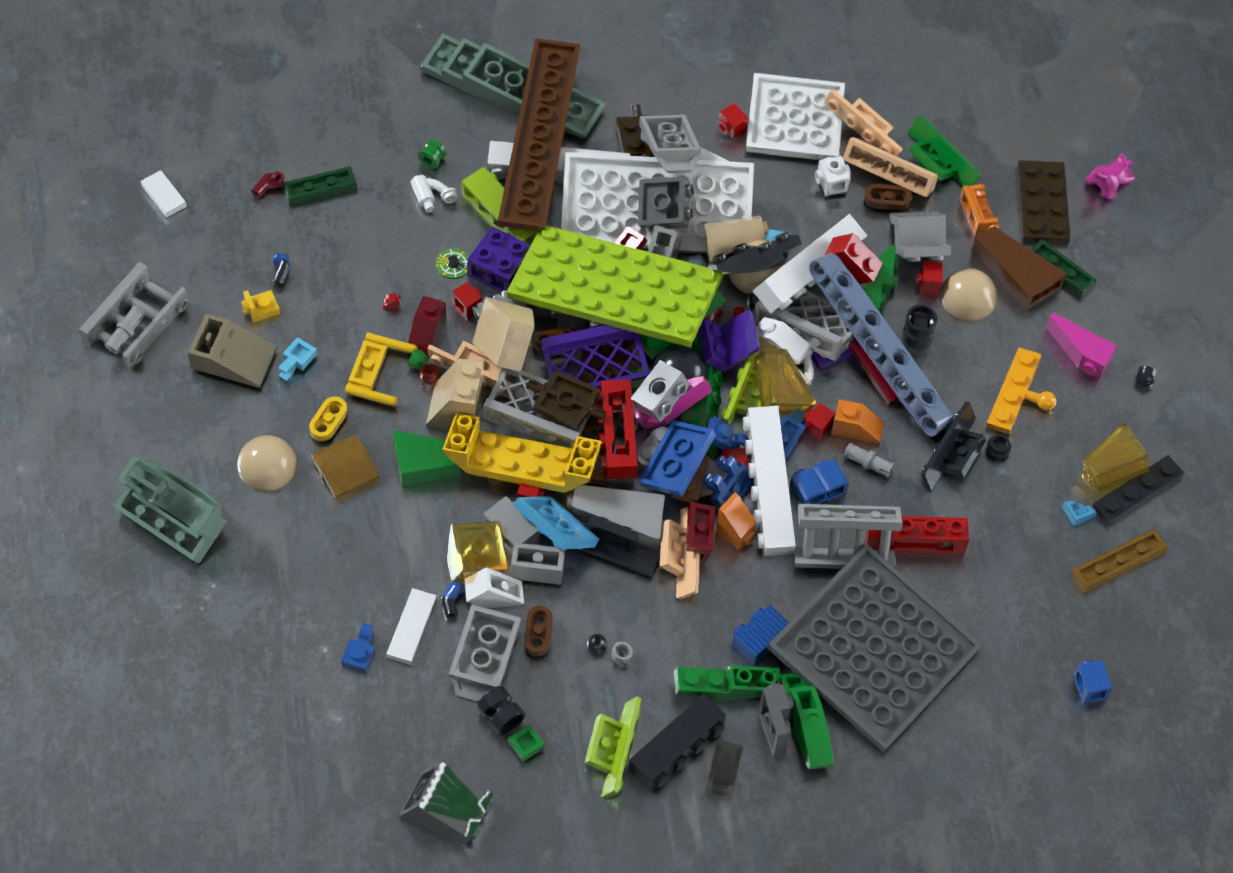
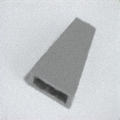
M585 485L574 488V494L569 493L567 508L572 509V515L579 522L588 525L592 515L605 517L614 524L630 527L639 533V545L659 551L665 495Z

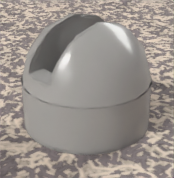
M625 642L616 643L611 650L612 660L619 665L626 664L633 654L632 647Z

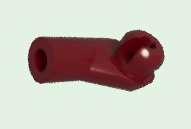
M277 171L264 174L251 189V193L255 197L260 198L266 190L282 186L285 179L283 173Z

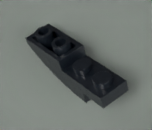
M785 232L775 236V241L771 242V244L769 242H764L758 246L746 245V243L738 244L732 247L733 251L727 254H717L712 257L713 261L705 265L712 270L731 273L764 271L785 263L783 253L802 243L799 235H791Z

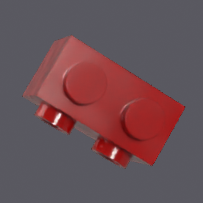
M854 233L833 237L825 255L829 253L836 254L859 285L874 282L883 264Z

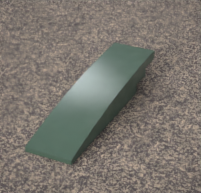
M442 33L421 64L420 70L464 92L519 115L530 65L486 43L481 47L465 38L459 42ZM573 87L565 132L585 139L606 103Z

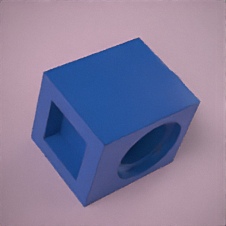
M1088 660L1078 665L1074 679L1083 704L1108 699L1113 687L1103 660L1097 662Z

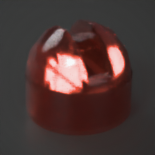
M435 364L423 365L420 368L422 382L428 385L435 384L440 377L439 367Z

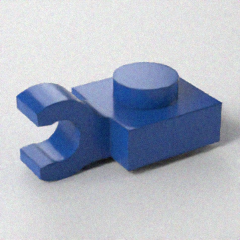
M716 416L708 419L707 428L712 429L716 434L712 444L722 450L740 448V444L745 446L746 440H749V437L745 434L733 433V426Z
M363 623L358 640H349L341 659V665L366 673L375 651V647L369 645L374 631H372L373 625Z

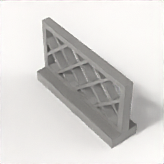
M806 291L797 299L793 296L790 298L792 303H798L799 307L788 308L787 306L782 311L778 307L770 313L760 300L756 303L755 323L759 324L764 317L784 322L810 344L811 350L833 361L840 357L841 349L854 338V335L845 326L844 321L831 303L809 291ZM804 302H812L816 306H804ZM824 312H833L836 315L825 316ZM807 313H819L820 317H808ZM794 314H802L803 318H800ZM839 322L840 324L839 327H828L827 323ZM815 324H822V325H823V328H821V327H819V326H817V325H815ZM841 333H843V336H844V337L842 338V337H840V336H838V335H836V334H841Z
M503 368L489 398L486 399L483 405L482 419L547 444L573 448L577 436H581L590 415L584 419L578 431H573L555 421L543 419L542 416L533 413V410L529 412L521 411L518 405L529 402L533 409L534 400L539 398V393L531 395L529 390L526 389L529 380L532 379L540 384H545L548 380L522 370L518 372ZM507 374L517 377L519 383L508 386L505 381ZM523 388L526 396L515 400L511 391ZM506 393L510 402L503 404L495 401V398Z

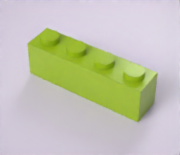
M483 167L462 180V195L492 227L529 245L532 244L538 232L498 226L504 187L499 183L495 174L489 173Z

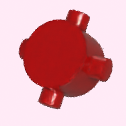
M395 293L386 295L383 298L384 304H382V307L389 310L397 308L400 305L399 300L401 296Z

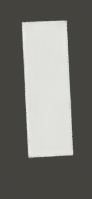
M412 588L387 651L388 659L412 665L436 603L437 595Z

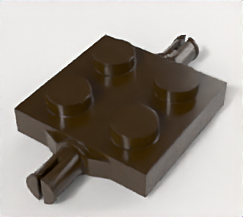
M633 104L631 106L633 116L616 117L615 124L621 153H630V156L655 157L649 145L641 139L639 120L640 116H644L641 113V106Z
M555 370L550 380L545 382V384H540L532 379L527 383L526 389L539 393V398L533 405V413L578 431L584 419L589 415L602 421L606 416L607 411L594 406L600 395L599 388Z

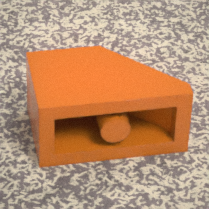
M839 399L831 435L880 445L884 421L863 404Z
M734 493L719 508L715 533L737 550H740L745 544L749 545L756 536V520L740 496Z

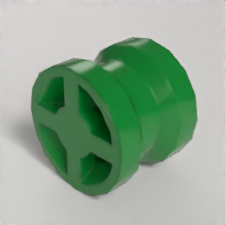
M430 139L425 144L426 148L421 149L418 153V158L426 167L436 169L440 164L439 160L444 159L447 155V150L439 141Z

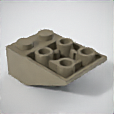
M206 313L188 351L190 368L260 388L277 350V346L228 319Z

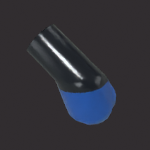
M276 253L272 262L277 266L272 281L283 285L289 272V256L285 253L283 255Z
M458 581L451 582L441 597L445 616L448 619L458 615L455 600L466 592L463 583Z

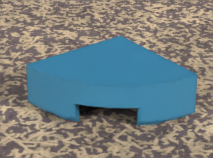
M1066 501L1061 506L1073 526L1091 520L1097 514L1089 505L1085 506L1075 503L1076 501Z

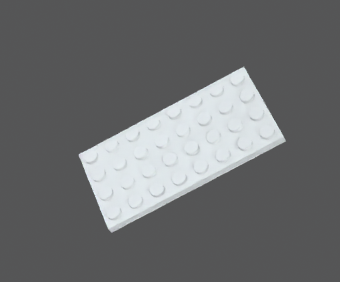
M566 152L561 229L615 243L628 226L648 240L642 248L643 251H648L654 227L641 228L638 226L639 179L685 176L690 181V184L694 186V197L690 198V206L693 208L694 217L692 221H689V227L671 228V230L684 233L678 253L708 254L704 224L752 217L754 163L697 160L691 172L667 173L655 157Z

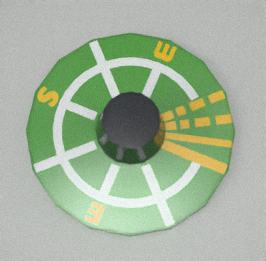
M459 249L444 250L436 259V268L444 277H463L467 273V259L469 255Z

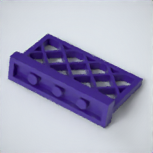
M604 325L541 339L540 349L545 360L549 379L554 374L553 371L556 370L579 380L584 370L596 376L594 381L588 384L601 388V381H598L599 379L602 381L631 380L632 382L646 379L650 374L639 333ZM634 339L636 348L632 354L621 348L624 341ZM607 345L614 349L609 358L597 353L600 346ZM584 350L590 354L585 363L573 358L577 351ZM617 351L629 358L623 367L611 361ZM560 355L567 360L560 369L551 364L550 357ZM593 357L605 363L600 372L588 366ZM633 360L642 366L643 372L634 374L627 370V367ZM569 362L581 367L576 377L564 371ZM608 365L620 371L616 378L610 379L603 375Z

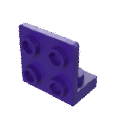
M491 227L467 259V276L502 293V291L508 290L515 273L518 271L531 245L495 227Z
M746 310L721 327L704 318L699 327L705 362L723 373L761 348L751 310Z

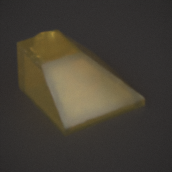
M500 521L452 524L450 526L447 561L451 582H465V578L486 567L500 573L509 569Z

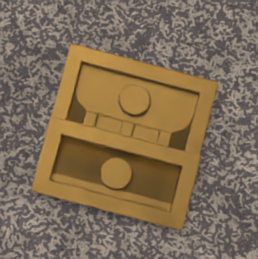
M356 434L311 455L321 477H324L334 498L380 476L370 455Z

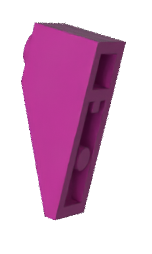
M1052 313L1046 329L1079 369L1088 375L1100 379L1111 362L1117 345Z
M704 376L688 379L690 385L686 393L678 399L669 415L665 416L661 423L641 412L635 405L636 420L644 430L656 429L661 425L668 424L712 392V388Z

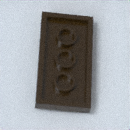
M1018 160L1017 175L1022 242H1039L1043 239L1047 243L1069 244L1071 237L1065 163Z

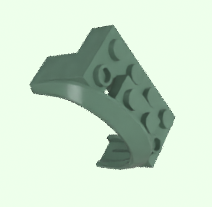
M132 457L117 479L127 488L114 505V508L197 563L201 562L227 523V520L222 518L220 504L215 498L186 478L153 461ZM167 484L162 493L160 494V496L158 497V499L155 501V497L162 488V486ZM159 507L163 508L164 510H166L167 512H169L170 514H172L173 516H175L176 518H178L179 520H181L182 522H184V523L187 524L188 526L184 525L183 523H181L180 521H178L177 519H175L174 517H172L171 515H169L168 513H166L165 511H163V510L160 509Z

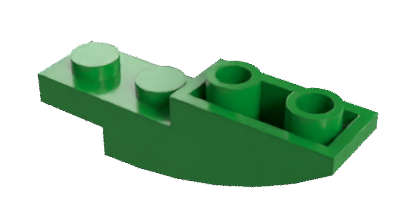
M891 245L878 258L883 264L874 282L865 283L863 289L879 312L880 307L884 308L885 298H889L891 289H896L897 275H893L894 269L897 270L899 265V255H895L896 245Z
M729 665L727 669L677 666L674 670L676 695H692L699 698L702 694H705L711 701L761 698L764 688L774 683L781 684L779 668Z
M795 673L780 675L781 685H784L786 693H790L793 700V708L790 709L794 721L792 730L808 769L833 766L834 760L830 735L815 686H809Z

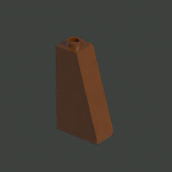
M992 227L987 231L982 230L975 236L972 251L1025 309L1062 288L1066 277L1064 271L996 227Z

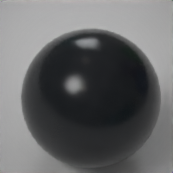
M683 345L672 346L662 351L652 366L653 370L661 360L681 371L687 380L704 376L706 379L708 375V364L705 362L704 356L696 349Z

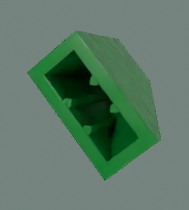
M398 430L392 431L393 445L402 486L461 476V468L442 453L446 440Z

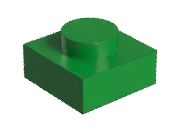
M530 724L508 737V743L522 762L545 748L544 742Z

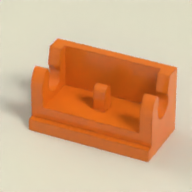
M983 184L963 186L960 196L961 205L974 237L982 230L987 231L992 227L1000 230L999 225H997L999 220L994 218L986 199V193L982 191L985 190Z

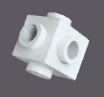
M842 156L827 157L819 160L818 170L815 171V178L817 183L821 184L825 196L848 192L851 173L848 164L844 163Z

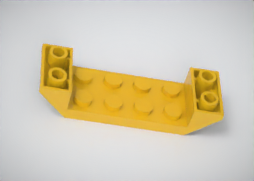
M455 413L442 453L467 474L517 484L522 483L565 493L590 481L601 447V441L577 436L573 448L481 431L480 417Z

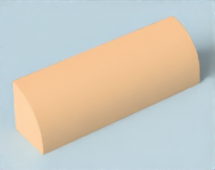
M855 137L850 138L843 156L844 161L924 197H927L934 190L937 183V174Z

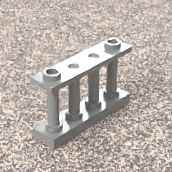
M138 262L79 329L82 342L90 347L99 339L105 343L108 342L112 335L105 332V329L111 323L115 322L118 324V322L124 320L125 317L120 315V312L126 306H136L144 314L152 318L153 320L145 329L137 325L134 329L135 335L138 336L130 346L124 343L119 350L123 353L124 365L128 370L134 364L140 362L149 346L179 312H183L188 305L186 288L181 287L174 295L150 281L148 268L141 262ZM146 289L168 303L159 312L135 298V295L140 290Z
M798 504L799 528H805L803 548L795 547L794 550L795 567L842 569L864 547L866 530H881L879 550L875 551L896 569L895 551L889 550L891 531H901L902 529L900 507ZM815 528L830 529L828 548H813ZM841 529H856L854 549H839Z

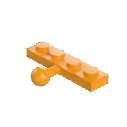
M1018 347L987 421L986 428L1010 435L1024 399L1037 403L1039 408L1044 411L1052 410L1055 407L1057 400L1053 393L1045 391L1039 394L1029 391L1042 354Z

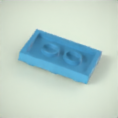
M551 496L518 497L514 504V507L521 512V516L531 521L540 533L549 537L558 549L594 548L599 541V538Z

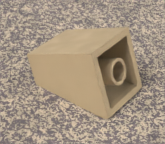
M761 216L704 224L709 262L713 261L712 257L717 254H727L733 251L732 247L738 244L746 243L748 245L756 240H765L764 236L768 235L767 221H762Z
M485 297L472 343L497 366L521 372L534 330L533 309Z
M459 358L442 375L434 386L426 427L449 431L455 413L479 416L483 397V362Z

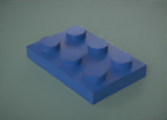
M672 420L638 482L642 487L682 497L716 436L715 432L709 428Z

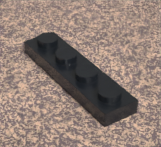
M1167 455L1093 503L1092 508L1109 526L1181 479L1184 471Z

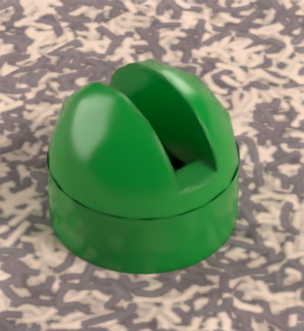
M415 349L409 359L408 366L416 370H423L427 367L425 363L429 362V358L423 351Z

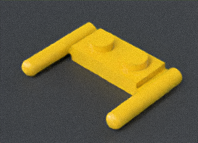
M367 332L348 379V384L345 387V393L386 405L396 406L398 403L397 397L372 391L388 348L412 354L415 349H418L417 346Z

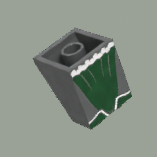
M439 761L421 772L399 817L462 845L470 840H474L481 830L479 823L482 817H486L492 808L490 801L494 794L444 762Z

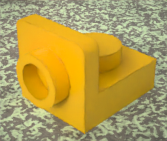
M248 290L243 291L244 300L241 301V306L244 314L250 315L252 323L280 314V309L272 290L250 296Z

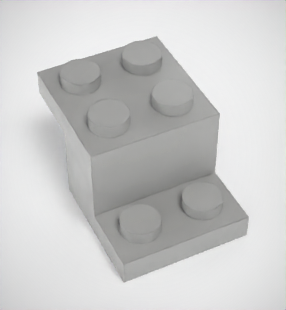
M937 211L890 214V223L895 228V253L902 256V259H907L909 262L921 261V257L930 258V260H944V256L951 255V246L946 244V215Z

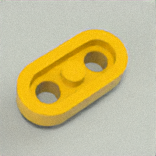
M330 397L323 402L309 424L310 434L313 439L327 441L333 437L347 416V404L342 398ZM335 410H336V411H339L337 414L331 413L332 411H335ZM320 429L326 430L325 432H319Z

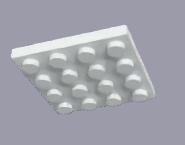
M754 73L746 152L815 160L838 157L842 119L831 112L824 104V101L832 89L844 97L845 83Z

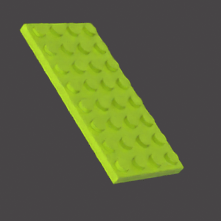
M546 225L545 230L538 232L507 290V298L691 347L722 280L723 272Z

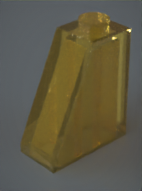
M767 346L754 357L761 407L778 406L780 413H792L799 410L806 414L810 408L812 409L816 405L813 394L787 349Z
M1123 423L1083 460L1084 471L1081 472L1082 478L1086 485L1090 484L1095 493L1149 472V455L1128 425Z

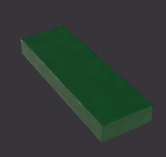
M349 166L283 182V189L290 206L356 190L357 183L352 168Z
M1043 239L1030 249L1064 271L1066 277L1063 286L1079 298H1082L1096 285L1097 280Z

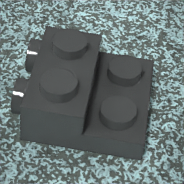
M685 176L639 179L638 226L643 228L655 227L656 225L667 229L689 227V221H692L694 217L693 208L690 206V198L694 197L693 184H690V181Z
M779 683L771 684L763 689L759 707V714L773 758L784 755L785 746L788 745V734L791 733L788 720L791 719L790 709L793 708V700L791 694L786 693L784 685Z

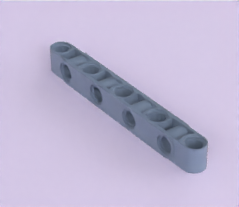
M829 253L813 260L809 265L810 274L922 430L928 436H935L947 430L954 421L952 413L839 257L834 253Z

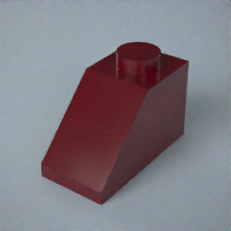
M423 296L415 313L408 343L416 345L427 356L429 345L435 346L445 323L446 302Z

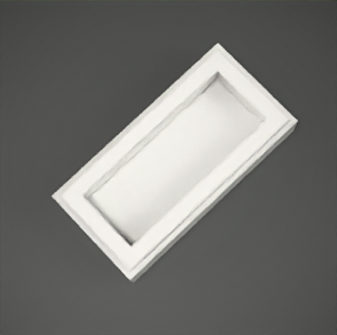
M161 170L141 181L143 189L166 218L186 207L185 200Z

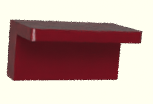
M691 502L688 506L686 551L699 553L700 563L704 564L713 552L715 507Z

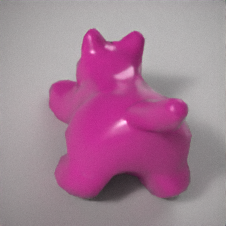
M1121 153L1117 160L1111 164L1095 167L1091 174L1086 177V182L1091 186L1098 185L1101 188V196L1103 198L1113 199L1120 184H1129L1134 180V174L1130 173L1133 162L1129 161Z

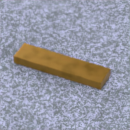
M1154 528L1073 568L1070 574L1082 591L1086 593L1166 553L1169 547Z

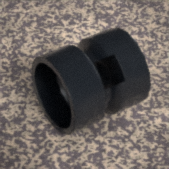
M920 304L912 306L908 310L902 331V338L908 346L922 349L932 342L938 320L934 309Z
M497 686L488 691L477 704V709L487 720L491 719L490 725L500 736L515 730L526 717V713L516 702H512V696L503 686Z

